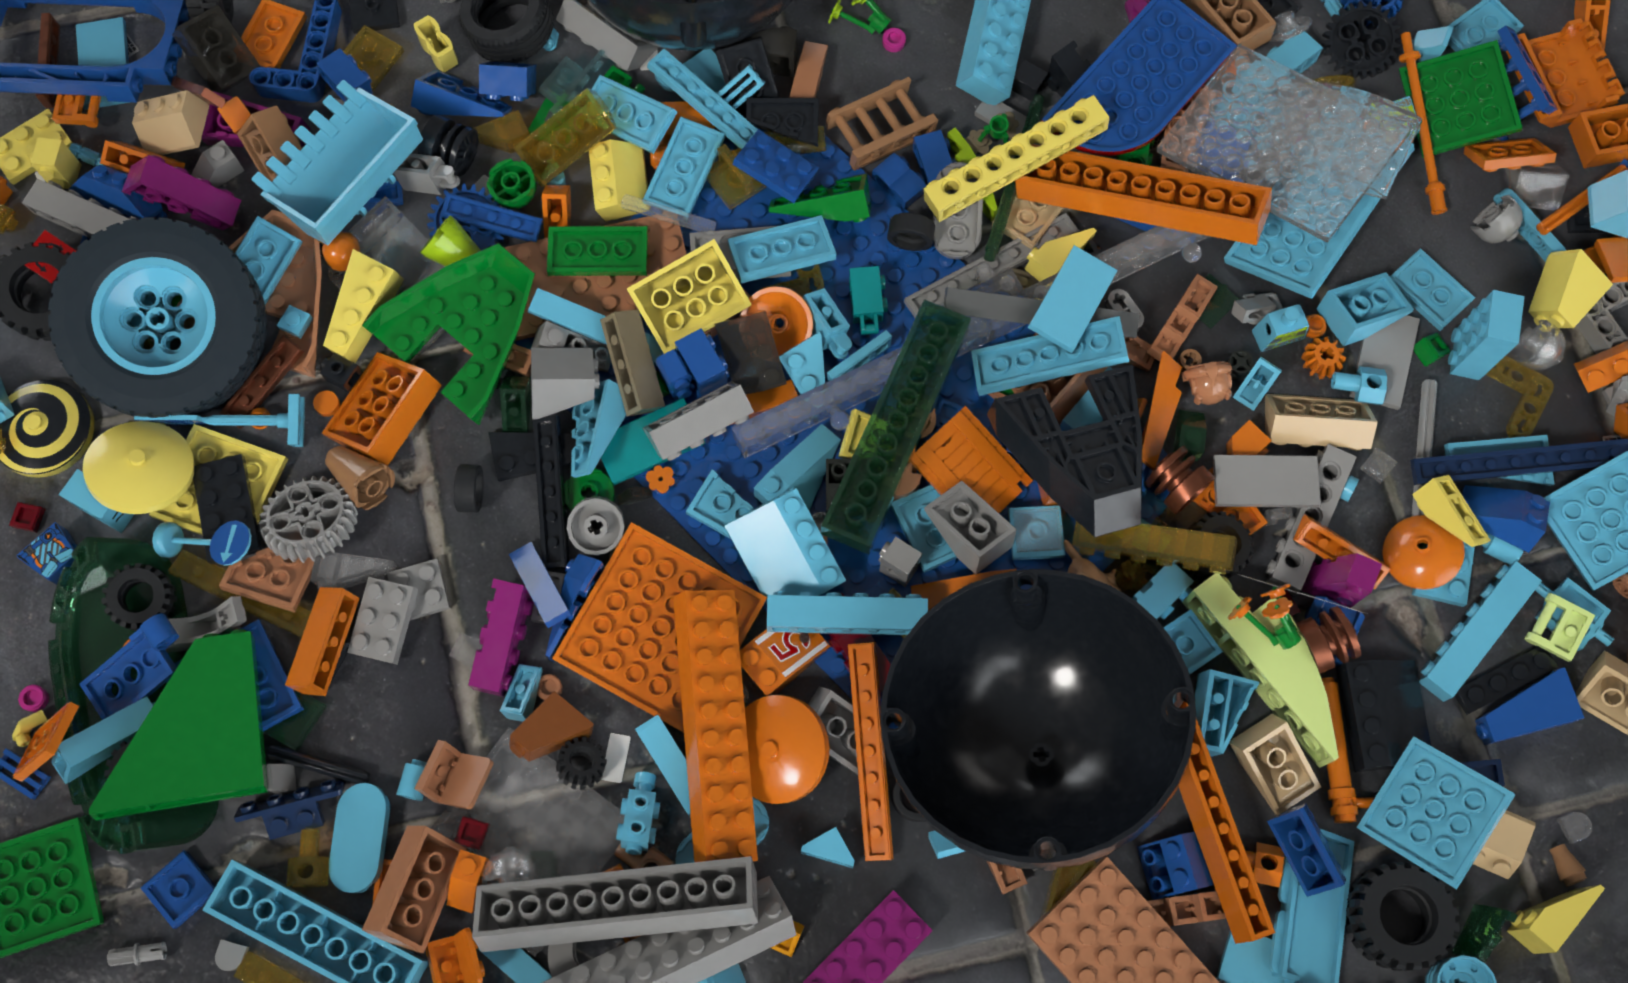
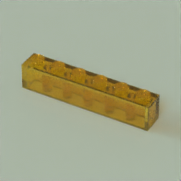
M1076 521L1072 545L1079 549L1078 553L1085 555H1094V552H1102L1104 557L1120 559V555L1130 556V561L1146 563V559L1157 560L1156 564L1172 567V563L1183 564L1182 568L1198 571L1199 567L1210 568L1209 572L1225 574L1226 570L1233 571L1237 538L1230 535L1142 523L1141 525L1094 537Z

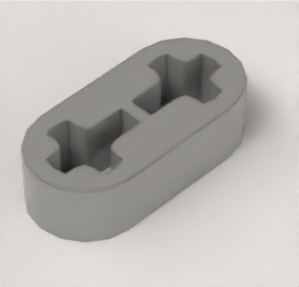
M1122 289L1113 290L1106 301L1107 308L1140 313L1139 331L1144 322L1143 313L1126 291ZM1115 298L1123 300L1121 305L1119 303L1114 304L1113 301Z

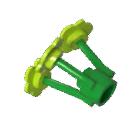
M838 0L835 7L832 8L828 23L830 24L833 18L838 19L841 16L866 29L871 34L874 31L880 34L891 22V19L878 7L874 0H853L851 2L852 6L856 3L863 4L865 2L873 11L872 15L867 19L870 22L868 25L843 12V6L840 5L841 0Z

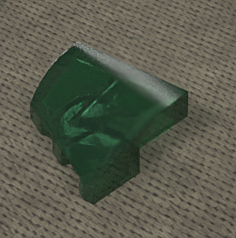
M1474 905L1452 953L1456 956L1475 957L1485 963L1493 949L1503 938L1501 929L1506 921L1514 923L1518 915L1497 907Z

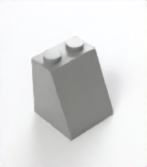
M531 348L532 419H540L594 399L595 389H599L600 382L598 358H593L592 348Z

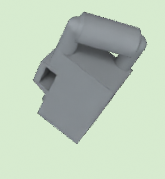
M1273 292L1259 295L1251 293L1243 295L1241 300L1234 301L1231 314L1242 323L1248 322L1249 324L1257 325L1266 314L1283 309L1277 294Z

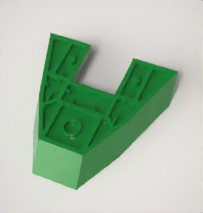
M498 243L447 265L379 306L362 326L406 363H409L437 330L442 327L469 350L473 356L440 393L464 412L467 417L480 425L511 355L535 273Z

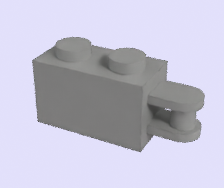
M411 153L393 173L405 191L441 195L446 188H455L461 182L459 177L454 175L453 167L445 165L441 157Z

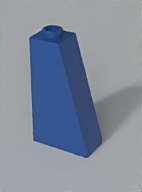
M1564 667L1547 674L1476 719V733L1485 746L1584 719V715Z

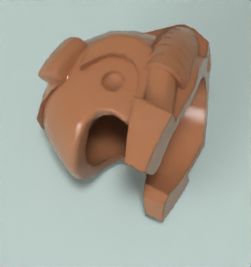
M1228 362L1204 363L1187 367L1185 372H1181L1183 382L1190 383L1192 395L1195 397L1194 403L1197 405L1217 404L1223 399L1229 400L1232 396V366Z

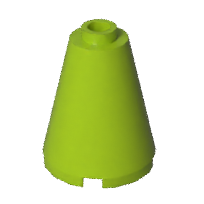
M450 215L436 230L432 238L428 240L420 253L424 257L446 267L481 250L459 222Z

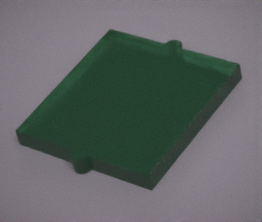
M1209 273L1205 279L1218 286L1199 317V320L1212 329L1233 308L1234 301L1240 299L1227 289L1226 284L1222 285Z

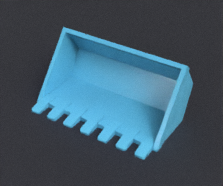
M342 80L336 86L347 98L343 105L331 95H328L322 101L333 113L329 120L317 110H314L309 115L308 119L320 130L313 135L305 127L299 126L294 132L306 145L301 150H298L289 141H285L280 147V150L292 159L287 166L274 156L266 162V165L277 174L275 179L271 182L260 172H257L251 178L263 190L260 194L262 197L276 206L307 235L326 245L332 242L355 215L361 214L364 217L367 214V210L363 206L370 198L376 195L377 190L384 183L390 182L393 185L396 182L393 173L423 140L417 127L418 123L413 117L359 87L354 89L345 80Z

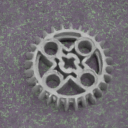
M312 476L309 481L303 477L302 482L297 483L293 480V485L289 487L284 485L282 492L275 491V498H268L270 505H264V512L260 514V532L268 548L276 556H281L284 560L290 558L293 563L298 558L301 562L305 563L309 557L312 561H315L316 556L321 555L322 558H325L326 552L331 551L334 553V547H343V539L350 540L348 533L355 532L353 525L358 523L356 506L352 500L350 501L344 488L341 487L339 482L336 483L333 478L327 480L325 476H322L319 480L316 476Z

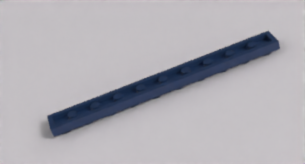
M1628 439L1412 459L1410 463L1414 485H1424L1433 478L1449 475L1453 482L1598 468L1628 451Z

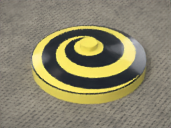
M37 380L26 383L8 394L15 415L0 423L1 463L20 475L40 478L53 476L67 470L84 455L92 441L95 422L91 406L76 389L60 381Z

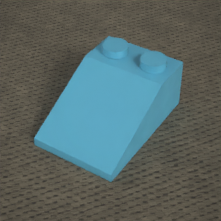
M1387 272L1329 290L1316 308L1342 346L1361 341L1412 313L1414 310Z

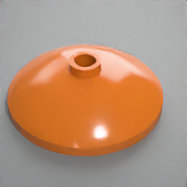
M773 286L757 291L749 298L752 305L741 311L739 326L743 341L751 352L764 360L780 362L779 355L811 337L813 334L814 321L809 305L801 295L786 287ZM778 318L784 321L783 327H779L776 324Z
M1425 515L1408 517L1397 523L1388 532L1382 550L1384 563L1391 569L1389 571L1391 576L1407 587L1421 590L1438 588L1451 581L1459 573L1465 556L1463 541ZM1425 543L1428 546L1425 549H1420L1418 545Z

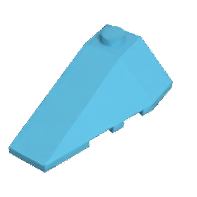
M610 379L600 382L599 389H595L593 400L573 407L572 418L576 420V428L572 430V438L576 439V446L572 450L571 476L574 478L589 475L593 472L626 416L618 384Z

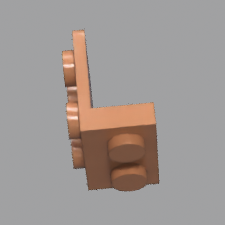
M438 740L414 789L434 803L472 809L493 767V761L490 758L461 753L446 741Z

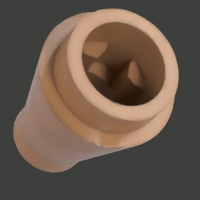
M1565 844L1549 850L1553 857L1560 882L1563 881L1566 887L1587 879L1584 873L1586 871L1585 868L1572 855Z

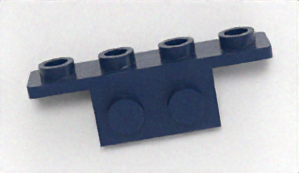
M331 779L322 782L317 787H300L290 794L282 795L278 793L271 795L264 801L256 802L252 800L245 802L237 809L234 820L235 822H241L262 816L270 840L321 827L324 825L325 820L318 801L341 795L345 787L344 780L335 781Z

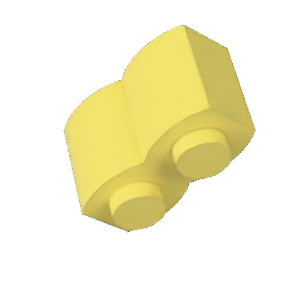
M427 15L414 23V29L422 48L431 55L435 66L440 71L445 73L458 65V58L451 40L441 32L439 24L433 17Z

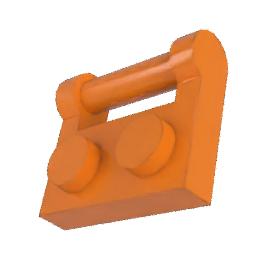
M57 94L52 120L56 124L85 125L90 128H96L99 123L97 115L102 96H91L87 114H82L86 96Z

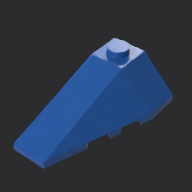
M578 554L576 559H571L566 566V575L560 595L571 616L552 626L545 655L553 663L555 661L552 659L605 568L598 559Z

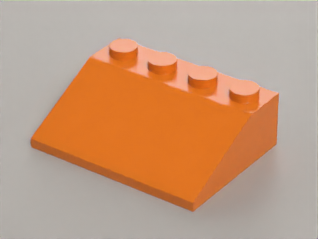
M377 352L322 434L350 450L388 466L442 385L425 369Z

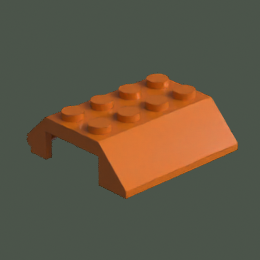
M1582 18L1568 21L1560 32L1531 40L1527 39L1525 33L1517 35L1558 108L1551 114H1546L1542 111L1538 112L1537 110L1534 111L1538 122L1550 128L1571 123L1581 112L1614 106L1619 103L1618 100L1625 94L1618 78L1610 82L1608 81L1616 76L1609 59L1606 58L1600 62L1598 61L1607 55L1599 38L1589 42L1590 39L1597 36L1590 20L1583 22ZM1507 51L1506 53L1508 55V58L1511 59L1512 57L1510 53ZM1515 71L1520 81V79H1522L1523 77L1519 71ZM1525 90L1528 101L1531 103V99L1534 97L1530 90L1528 92Z

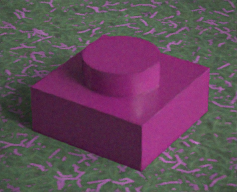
M1127 0L1125 2V10L1130 23L1150 0Z

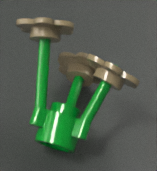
M1010 111L1005 114L999 113L990 120L989 125L984 126V130H971L965 140L975 154L979 152L985 155L989 152V146L992 144V140L987 138L988 134L995 139H1002L1005 144L1009 142V138H1013L1016 135L1015 128L1019 126V122L1015 120L1014 113ZM1012 155L1010 157L1013 159H1017L1020 156Z

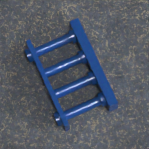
M1508 26L1499 29L1497 32L1501 37L1498 40L1500 51H1508L1512 57L1509 59V63L1505 65L1507 75L1515 70L1516 72L1519 71L1523 77L1520 79V83L1511 88L1513 96L1515 97L1525 90L1527 92L1530 90L1534 97L1531 99V103L1518 110L1520 120L1536 110L1546 114L1556 111L1558 108L1515 30ZM1505 135L1502 137H1498L1497 139L1506 141L1509 138L1507 135Z

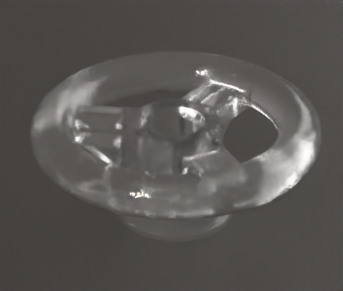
M1287 11L1275 17L1277 26L1269 42H1280L1301 34L1312 25V18L1309 16L1295 17L1293 11Z

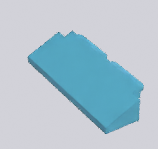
M1323 829L1320 830L1326 838L1335 859L1340 864L1341 870L1346 877V882L1341 887L1307 897L1284 855L1283 872L1278 890L1281 908L1275 914V933L1272 937L1269 961L1272 976L1284 979V983H1339L1354 841Z

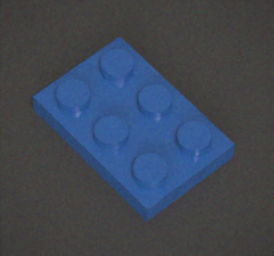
M759 129L738 153L732 164L793 204L819 170V167Z

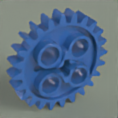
M465 184L462 185V190L460 191L456 187L453 188L452 194L500 207L496 201L492 202L493 198L490 194L485 195L486 190L484 187L479 192H477L475 184L472 185L470 190H467ZM443 190V191H444V194H445V198H446V194H447L448 191H447V190ZM439 196L436 197L439 205H430L435 213H428L427 215L433 221L427 223L428 229L433 230L429 233L430 238H432L445 220V218L440 216L445 198L443 199ZM459 223L481 251L496 245V241L504 242V238L499 233L488 230L481 231L477 227H468L463 223Z

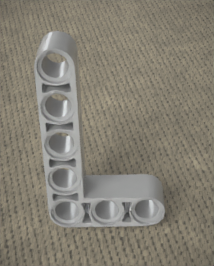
M1628 282L1612 283L1613 285L1576 325L1596 354L1628 341V338L1610 314L1628 304V291L1626 290L1628 289Z

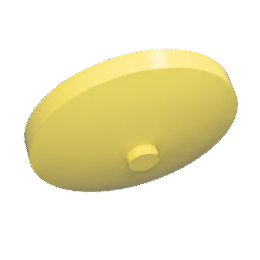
M149 421L128 422L108 429L92 442L83 460V475L91 495L105 507L127 514L151 513L173 504L189 488L195 469L193 454L187 441L172 428Z

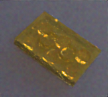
M364 25L343 52L346 55L350 54L355 59L357 67L361 71L365 70L372 80L370 85L373 92L404 53V50L399 44Z

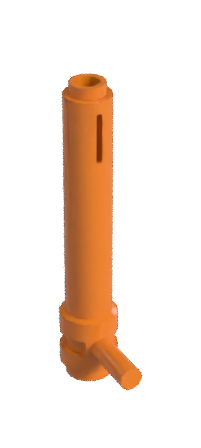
M1332 677L1321 678L1328 697L1339 755L1338 759L1327 764L1330 786L1328 799L1332 801L1330 814L1331 817H1334V823L1357 822L1358 808H1369L1375 797L1356 798L1355 788H1352L1338 683Z

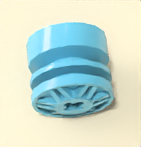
M1464 955L1438 960L1436 965L1429 968L1425 976V983H1497L1494 973L1484 962L1475 957Z

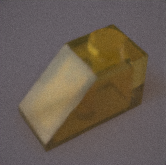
M519 110L474 128L479 134L480 144L508 153L520 152L533 145Z

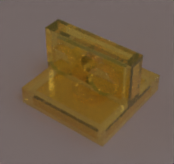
M724 144L717 148L718 161L713 163L707 181L728 209L731 210L767 186L732 165L741 149L737 148L730 151L727 145Z

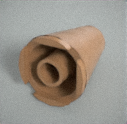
M344 446L334 447L326 455V466L357 508L369 510L378 506L386 499L387 495L385 492L388 487L392 489L394 486L395 474L385 464Z

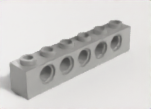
M1330 444L1322 451L1318 450L1315 454L1318 462L1320 495L1323 498L1321 506L1319 508L1295 507L1297 510L1294 516L1290 515L1284 529L1288 530L1285 538L1281 537L1276 545L1275 551L1278 552L1275 561H1270L1265 572L1269 575L1266 582L1273 584L1271 585L1273 587L1290 584V587L1286 589H1290L1287 591L1293 596L1302 590L1316 556L1314 552L1293 540L1304 514H1308L1314 520L1328 527L1357 458ZM1323 471L1329 472L1332 479L1326 478ZM1285 558L1293 560L1295 568L1289 567L1286 564Z

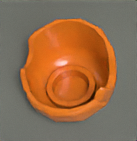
M341 231L329 245L323 243L322 253L327 265L337 271L347 270L353 249L360 253L361 251L358 239L353 234Z

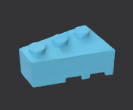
M1170 560L1132 599L1136 600L1156 619L1161 617L1164 620L1175 609L1171 605L1178 598L1183 601L1193 591L1190 586L1194 581Z

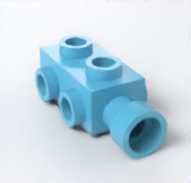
M637 772L633 784L636 787L635 790L629 789L628 798L622 799L620 814L625 815L623 824L618 823L616 840H621V848H624L625 852L631 855H640L642 851H648L649 844L655 843L656 828H652L653 818L658 819L660 803L656 802V792H651L655 788L656 776L649 772ZM632 827H634L635 829H641V830H640L639 832H634V831L632 830Z

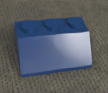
M1306 803L1289 809L1267 821L1307 897L1345 885L1346 877L1341 870V866L1335 859L1326 838L1323 836Z

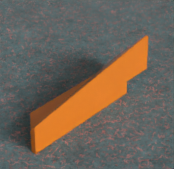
M1165 351L1161 354L1150 413L1142 433V462L1151 470L1155 469L1182 394L1176 387L1182 366Z

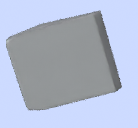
M267 764V783L270 792L282 794L296 790L295 767L293 765Z

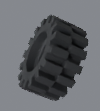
M578 737L573 738L572 743L570 740L565 742V746H562L556 762V772L559 771V779L564 778L563 784L567 786L569 782L572 783V789H576L577 785H580V790H585L586 785L590 789L594 787V783L598 784L603 776L607 759H605L606 753L605 751L601 752L602 746L600 744L596 747L594 746L596 741L593 739L588 743L586 742L587 737H582L581 742H579ZM576 756H583L590 760L591 767L585 771L578 770L572 766L571 760Z

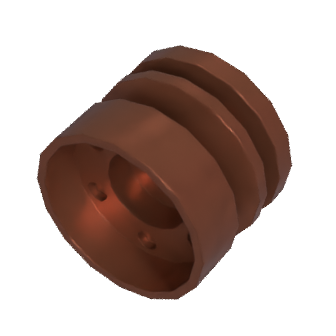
M1184 446L1162 459L1145 481L1148 488H1151L1157 482L1161 483L1153 492L1155 495H1159L1165 490L1170 492L1164 504L1175 515L1188 506L1215 479L1204 466H1200L1194 471L1190 469L1196 459L1193 455L1184 462L1182 461L1188 453Z
M1338 606L1330 608L1329 615L1325 611L1319 613L1321 626L1312 617L1295 623L1307 643L1320 674L1335 668L1334 654L1342 663L1349 662V656L1352 659L1361 657V649L1356 631Z

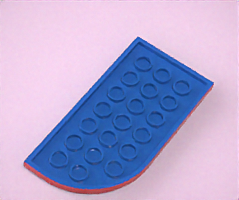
M1151 0L1041 121L1045 122L1051 119L1058 111L1067 110L1080 99H1087L1094 95L1109 116L1108 130L1080 144L1075 149L1102 156L1121 155L1135 151L1150 143L1165 129L1235 51L1237 45L1180 0ZM1080 120L1074 121L1075 123H1078V124L1083 123V122L1080 121ZM1054 132L1053 134H1054V135H1061L1062 133H1060V132Z

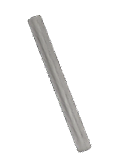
M1425 379L1422 382L1416 459L1432 457L1437 395L1436 380ZM1414 485L1413 493L1424 485ZM1413 497L1412 516L1425 515L1418 508L1417 502Z

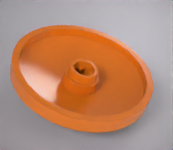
M765 696L750 703L745 707L752 797L771 804L790 803L805 797L819 784L828 765L829 739L821 718L808 704L791 696Z

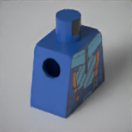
M56 522L16 555L20 560L56 585L61 584L65 580L70 586H75L84 577L78 568L85 563V557L69 531Z

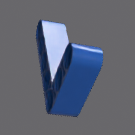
M338 0L314 1L298 71L268 67H257L251 71L249 79L261 97L309 103L322 99L326 82L322 79L316 63L334 51L342 16V9Z

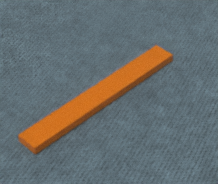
M876 642L848 644L865 861L892 860L894 857L885 748L881 730V698Z

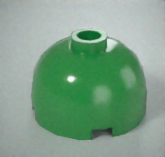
M505 159L498 162L489 172L490 177L487 182V188L491 197L500 206L508 209H519L526 206L534 198L537 191V181L531 167L526 162Z

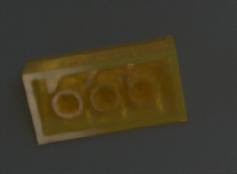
M586 88L515 146L514 149L522 161L531 167L540 186L544 187L617 127L609 108L598 93Z

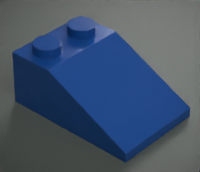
M1468 485L1463 487L1461 494L1485 532L1528 553L1546 532L1550 502L1546 501L1542 496L1534 495L1525 490Z

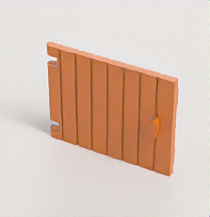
M966 406L908 458L940 495L960 481H963L998 513L1005 509L1022 492V489L1017 485L1019 481L1026 487L1033 482L1030 476L1016 463L1011 455L1007 453Z

